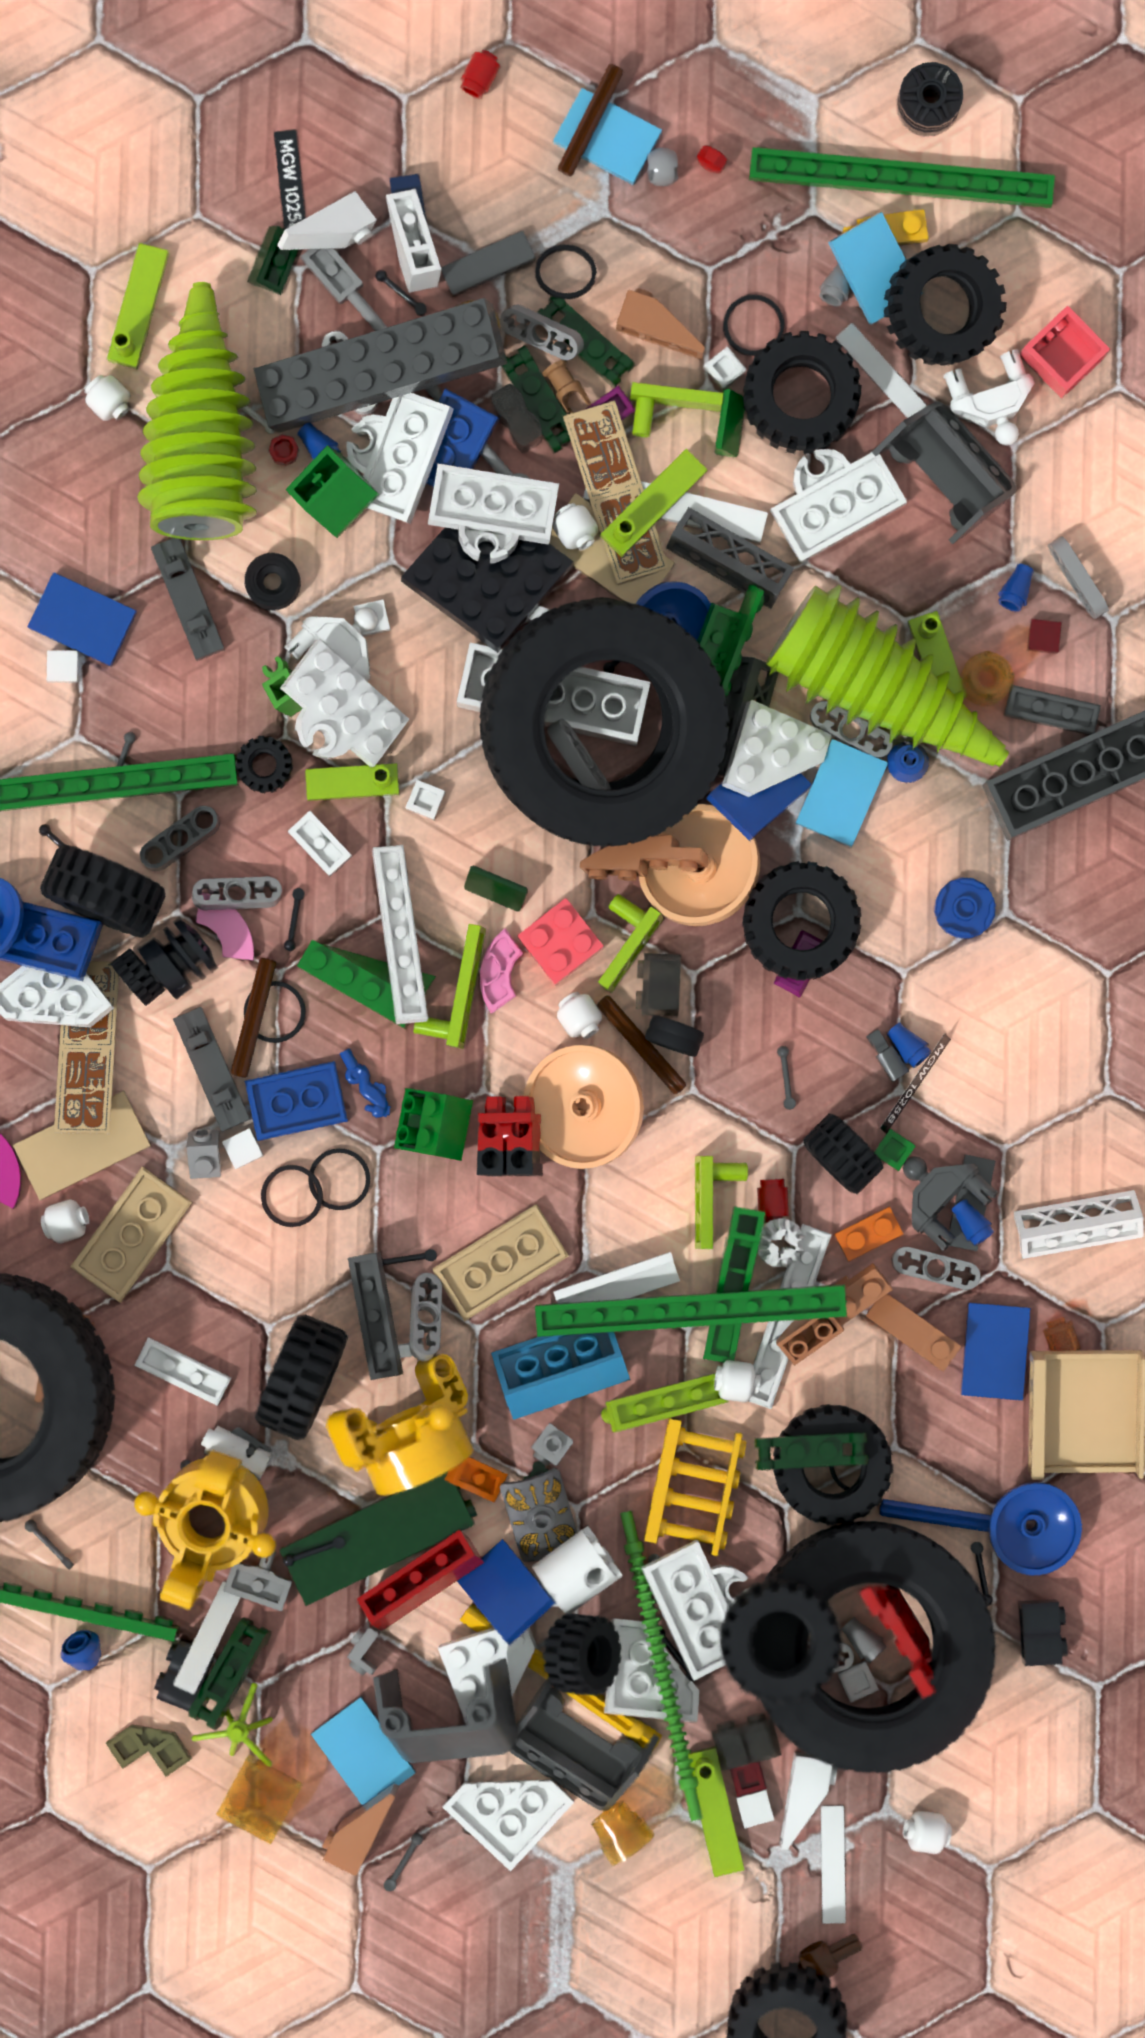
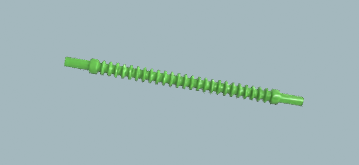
M632 1511L620 1513L627 1542L624 1545L626 1555H630L628 1563H632L630 1572H634L632 1581H636L634 1589L638 1590L636 1598H640L638 1607H642L640 1615L644 1616L642 1624L646 1625L644 1633H648V1638H646V1642H650L648 1651H652L653 1655L650 1656V1659L655 1662L652 1668H656L657 1671L654 1677L659 1679L656 1686H660L661 1690L658 1691V1694L663 1697L660 1703L665 1705L662 1712L667 1714L664 1721L669 1723V1726L666 1727V1730L671 1732L668 1739H672L673 1744L670 1747L675 1749V1753L672 1756L677 1758L674 1765L679 1767L676 1774L681 1776V1779L678 1780L679 1788L684 1790L690 1820L695 1821L703 1819L696 1790L699 1783L697 1776H693L692 1773L695 1771V1768L690 1766L693 1759L688 1757L691 1750L686 1748V1745L689 1744V1741L684 1739L687 1732L682 1731V1727L685 1724L680 1722V1718L683 1715L678 1713V1709L681 1706L677 1705L676 1701L679 1697L674 1696L677 1688L672 1687V1683L675 1680L670 1678V1674L673 1671L668 1669V1665L671 1662L666 1661V1656L669 1654L664 1652V1648L667 1645L662 1643V1639L665 1636L660 1634V1630L663 1627L658 1626L660 1617H656L658 1609L654 1608L656 1600H652L653 1593L650 1591L649 1584L641 1569L644 1566V1560H646V1556H642V1552L645 1549L643 1542L638 1539Z

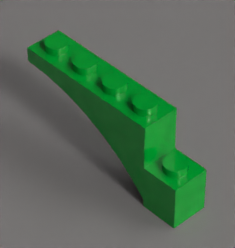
M733 1207L715 1293L749 1291L766 1212ZM742 1324L709 1326L703 1359L723 1363L726 1360L735 1361Z

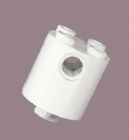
M589 1526L580 1530L532 1565L533 1570L540 1579L539 1583L556 1602L553 1606L560 1607L565 1614H572L623 1576L611 1555L604 1546L600 1545L599 1540Z

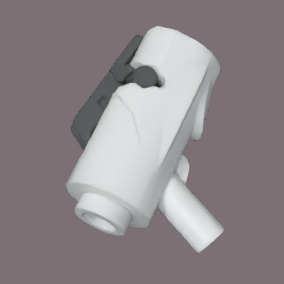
M218 1425L215 1430L209 1428L201 1443L202 1446L206 1447L204 1454L208 1455L211 1450H215L242 1460V1466L251 1471L258 1480L261 1479L273 1455L270 1447L240 1427L231 1432Z

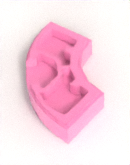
M200 894L203 895L204 900H210V894ZM197 909L196 923L209 927L217 934L222 944L223 957L254 961V943L250 929L236 909Z
M506 928L488 946L480 969L481 993L491 1014L516 997L511 986V972L515 962L523 955V952Z

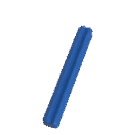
M887 1499L882 1500L879 1508V1514L884 1517L989 1532L991 1515Z

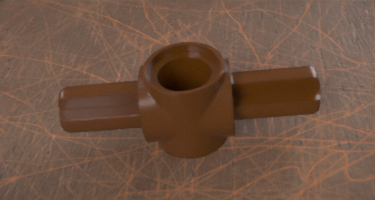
M851 1934L831 1945H828L827 1942L824 1943V1941L815 1942L799 1953L800 1961L797 1962L798 1968L805 1970L809 1966L816 1969L818 1977L825 1975L830 1978L838 1971V1962L861 1951L862 1944L856 1934Z

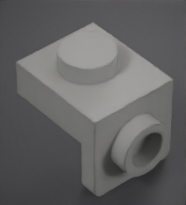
M201 1128L188 1132L186 1148L190 1179L221 1177L219 1131Z
M548 1424L531 1446L535 1451L533 1456L546 1466L550 1462L557 1466L573 1444V1439L554 1425Z
M371 1624L366 1630L360 1627L350 1641L355 1646L347 1656L351 1660L349 1665L361 1675H365L366 1672L373 1675L377 1669L374 1664L363 1657L380 1633V1630Z

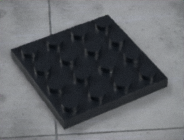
M444 528L401 576V582L498 653L573 567L574 561L551 544L524 540L518 541L515 550L506 559L496 563H490V553L495 549L494 545L488 541L481 542L478 545L481 551L480 558L476 561L463 551L459 542L458 529Z

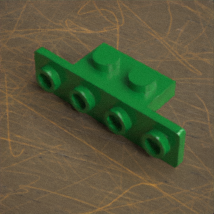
M752 584L747 589L739 612L711 603L697 639L701 648H704L712 660V665H715L726 698L730 692V679L733 671L738 669L742 660L741 651L743 645L752 635L753 619L764 603V590Z

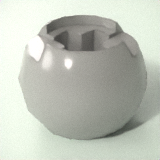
M660 147L647 155L650 183L666 187L678 180L676 152L669 148Z

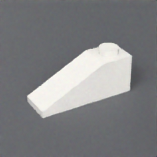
M416 189L386 195L400 267L408 292L438 287L441 266Z
M354 191L285 229L277 246L280 250L346 248L355 242L359 245L371 237V230L377 219Z
M794 1751L779 1843L781 1849L788 1850L828 1794L829 1785H835L836 1767L830 1764L827 1765L807 1753Z

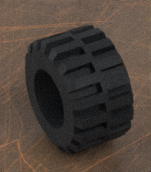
M829 1113L803 1139L804 1145L811 1155L851 1193L858 1194L884 1169L882 1161L851 1127L836 1115Z
M562 1615V1619L558 1618L554 1622V1627H551L548 1631V1639H545L544 1646L546 1647L545 1652H543V1659H545V1672L548 1673L547 1679L550 1683H553V1687L556 1690H561V1692L597 1696L599 1693L606 1692L608 1686L611 1687L614 1683V1677L618 1675V1667L622 1658L620 1657V1651L622 1650L621 1643H619L620 1636L618 1631H615V1625L612 1622H608L607 1618L600 1616Z

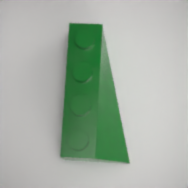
M312 939L297 967L396 1024L388 962L324 945ZM422 972L424 993L426 995L436 976ZM409 1023L396 1025L406 1029Z

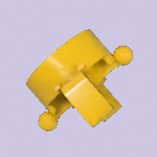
M440 1354L428 1361L419 1360L417 1362L415 1375L426 1400L415 1407L399 1412L380 1424L369 1420L359 1408L332 1412L328 1416L326 1423L327 1431L340 1460L345 1466L353 1468L354 1471H360L365 1467L378 1495L394 1494L423 1484L456 1467L473 1453L474 1449L459 1418L468 1412L467 1408H464L468 1401V1393L450 1356Z
M211 1450L205 1458L193 1461L183 1467L165 1488L159 1499L152 1492L145 1491L139 1493L134 1500V1508L137 1513L142 1516L153 1514V1525L157 1527L165 1547L174 1556L171 1566L172 1570L165 1581L160 1599L185 1609H192L201 1595L205 1582L212 1583L216 1571L237 1565L247 1558L252 1550L255 1555L261 1558L271 1556L276 1550L274 1537L268 1533H263L268 1521L269 1508L266 1493L261 1483L251 1471L242 1466V1460L221 1452ZM200 1504L214 1507L224 1517L226 1523L225 1532L215 1538L199 1535L191 1527L189 1521L190 1510Z

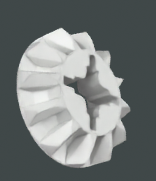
M785 1218L774 1219L763 1226L757 1252L760 1258L768 1265L787 1267L788 1264L796 1262L800 1252L804 1251L803 1239L805 1237L801 1233L799 1226L793 1221ZM785 1236L784 1240L790 1244V1247H782L779 1252V1247L771 1242V1240H781Z

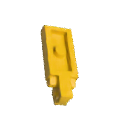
M924 209L884 214L899 246L928 242ZM872 216L858 219L857 225L869 219ZM855 226L843 227L842 234Z

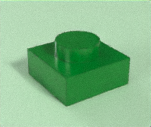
M889 1129L874 1152L884 1163L899 1171L916 1145L892 1129Z

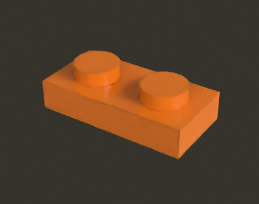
M889 1206L834 1235L849 1262L903 1235V1232Z
M468 1457L462 1463L449 1470L444 1480L495 1503L501 1490L500 1485L505 1482L507 1474Z

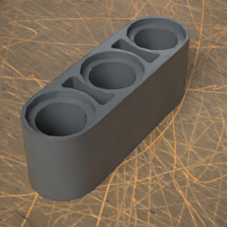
M208 806L195 808L141 848L140 859L142 863L152 871L164 870L219 830L220 818L218 814ZM204 813H209L213 816L212 825L206 829L199 828L198 818ZM178 831H185L188 834L187 843L183 846H175L173 844V836ZM152 849H161L163 852L162 860L157 864H150L147 857L148 853Z

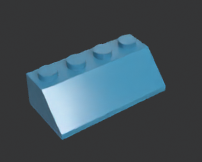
M614 1332L536 1337L491 1353L513 1420L630 1380Z

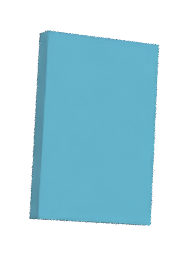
M581 88L553 140L554 144L565 150L567 149L594 95L593 93ZM609 102L582 159L634 185L648 159L647 155L653 150L662 134V130Z
M880 212L828 242L869 324H873L884 317L883 308L888 306V300L884 299L885 291L891 287L889 281L892 275L898 272L899 266L906 261L883 213Z
M832 739L827 749L825 760L819 767L795 824L852 848L888 762Z
M362 1696L311 1733V1736L362 1806L393 1783L400 1785L416 1773L413 1766L400 1756L384 1735L378 1718Z

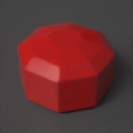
M703 146L697 155L698 163L704 169L713 173H721L727 164V158L711 146Z
M281 434L271 440L268 451L274 463L288 466L297 460L299 447L293 437Z

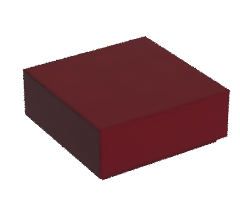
M1031 619L1027 651L1058 654L1062 622Z
M759 1757L729 1765L737 1797L767 1789Z

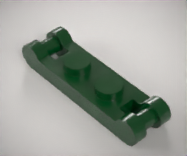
M551 296L548 299L549 304L544 309L540 308L536 313L553 320L552 317L558 311L562 313L565 317L559 323L577 331L583 338L584 347L577 356L609 385L615 388L621 382L620 377L626 371L630 372L634 368L635 363L569 306L564 299ZM566 339L563 341L570 350L573 348L569 345L570 340ZM612 358L617 364L610 370L605 364Z
M524 345L517 349V354L510 358L506 356L508 364L502 365L501 368L549 448L555 454L562 450L561 446L571 441L563 419L566 413L533 360L529 350ZM524 363L528 371L518 376L515 368ZM561 425L564 431L555 436L551 429Z
M867 1432L754 1438L755 1448H758L759 1459L755 1460L756 1470L869 1464L868 1454H865L864 1442H867ZM843 1443H852V1455H843ZM771 1447H779L780 1459H771Z
M246 1617L239 1621L189 1709L188 1715L197 1721L202 1719L213 1730L219 1729L229 1706L259 1653L269 1642L272 1633L270 1630L254 1626L253 1621ZM247 1636L253 1639L249 1647L242 1644ZM210 1699L217 1702L213 1710L207 1708Z

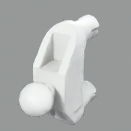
M1018 349L1012 350L1011 354L1008 351L1000 356L1009 381L1006 384L974 395L969 392L961 368L955 369V373L950 371L944 374L943 377L953 399L950 402V407L956 416L985 428L997 424L995 438L1002 445H1012L1017 441L1019 436L1018 428L1015 424L1009 422V419L1015 417L1035 383L1033 377L1030 374H1026Z
M362 608L354 615V624L352 626L344 618L307 617L302 622L301 626L303 629L284 648L298 661L316 640H321L368 682L371 678L366 639L361 633L363 631H371L376 627L378 622L377 614L370 608Z

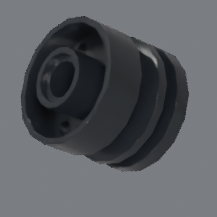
M937 62L922 63L912 68L903 78L897 97V114L902 124L912 133L923 137L937 136L947 131L956 121L963 101V85L958 75L948 66ZM923 97H933L936 100V102L928 103L924 100Z
M180 917L173 921L180 931L179 935L175 936L167 926L163 929L169 941L166 945L152 937L137 948L146 961V964H144L145 968L163 989L166 987L176 1000L193 988L187 976L191 971L202 980L206 978L199 965L204 963L212 973L218 969L208 945L198 932L186 924Z

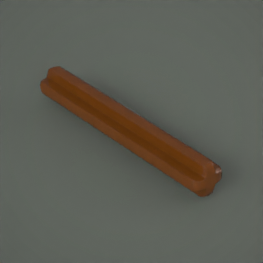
M614 64L608 65L558 165L560 173L569 177L573 176L623 75V70Z
M260 958L231 1068V1074L234 1076L246 1078L249 1073L276 968V962L271 959Z
M607 995L602 998L597 1004L601 1012L675 1095L680 1093L686 1087V1082L652 1043L645 1039V1035L611 996Z

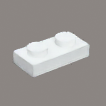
M311 811L288 830V833L329 877L352 857Z

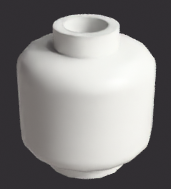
M99 375L85 389L87 394L85 398L86 404L104 421L113 418L120 420L130 409L127 405L130 401V392L114 376L108 375L104 377Z
M571 503L557 511L553 530L567 549L578 548L582 551L589 548L595 542L594 537L598 532V525L585 506Z
M574 992L560 1001L557 1019L570 1037L582 1036L584 1039H588L599 1031L598 1024L602 1020V1013L588 994Z
M72 1199L48 1206L45 1209L44 1215L41 1216V1226L45 1236L59 1244L82 1237L85 1234L86 1225L89 1224V1215L84 1206L80 1207Z
M726 1360L722 1367L717 1366L714 1390L718 1391L719 1396L724 1400L748 1402L752 1393L758 1394L761 1376L755 1375V1368L751 1363Z
M916 1811L910 1820L905 1821L903 1837L908 1840V1844L913 1851L938 1854L944 1847L949 1846L952 1833L951 1825L946 1822V1818L942 1814Z

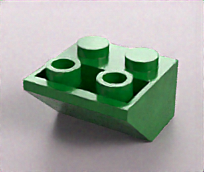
M328 445L285 489L308 514L336 538L379 495L340 452Z
M405 1088L394 1148L462 1161L473 1100Z

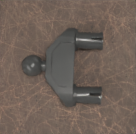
M913 1156L908 1158L903 1165V1172L908 1179L920 1181L919 1185L913 1190L912 1226L918 1233H925L944 1251L950 1246L949 1243H953L957 1238L937 1220V1214L962 1188H967L984 1206H987L992 1201L990 1198H995L999 1192L979 1175V1168L975 1164L937 1167L928 1173L925 1161L920 1157Z

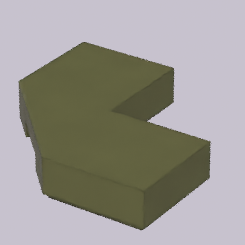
M132 1724L106 1742V1745L122 1769L149 1751L165 1777H167L192 1759V1756L178 1735L167 1730Z

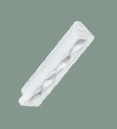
M1135 1190L1014 1211L1022 1259L1144 1237L1143 1214ZM1130 1202L1132 1210L1119 1211L1114 1208L1117 1204ZM1091 1208L1102 1211L1099 1216L1094 1217L1084 1214L1087 1209ZM1065 1213L1071 1216L1070 1220L1066 1222L1054 1220L1058 1214ZM1036 1219L1041 1223L1038 1227L1025 1229L1023 1221Z
M668 1252L553 1292L557 1303L629 1299L679 1282L680 1279L672 1253Z

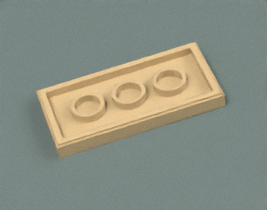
M575 493L568 504L574 503L575 505L585 506L597 523L591 503ZM552 525L549 544L574 561L573 567L621 601L636 604L646 591L661 584L675 565L674 561L665 556L668 569L617 584L603 540L600 537L599 527L594 537L595 542L589 548L580 551L578 548L567 549L553 530Z
M122 1091L112 1096L110 1134L54 1133V1125L14 1144L13 1147L39 1200H43L151 1147V1144L125 1091Z
M141 1167L70 1267L119 1303H122L193 1202L149 1170Z
M535 1204L432 1270L440 1279L444 1290L465 1322L569 1257L540 1208Z

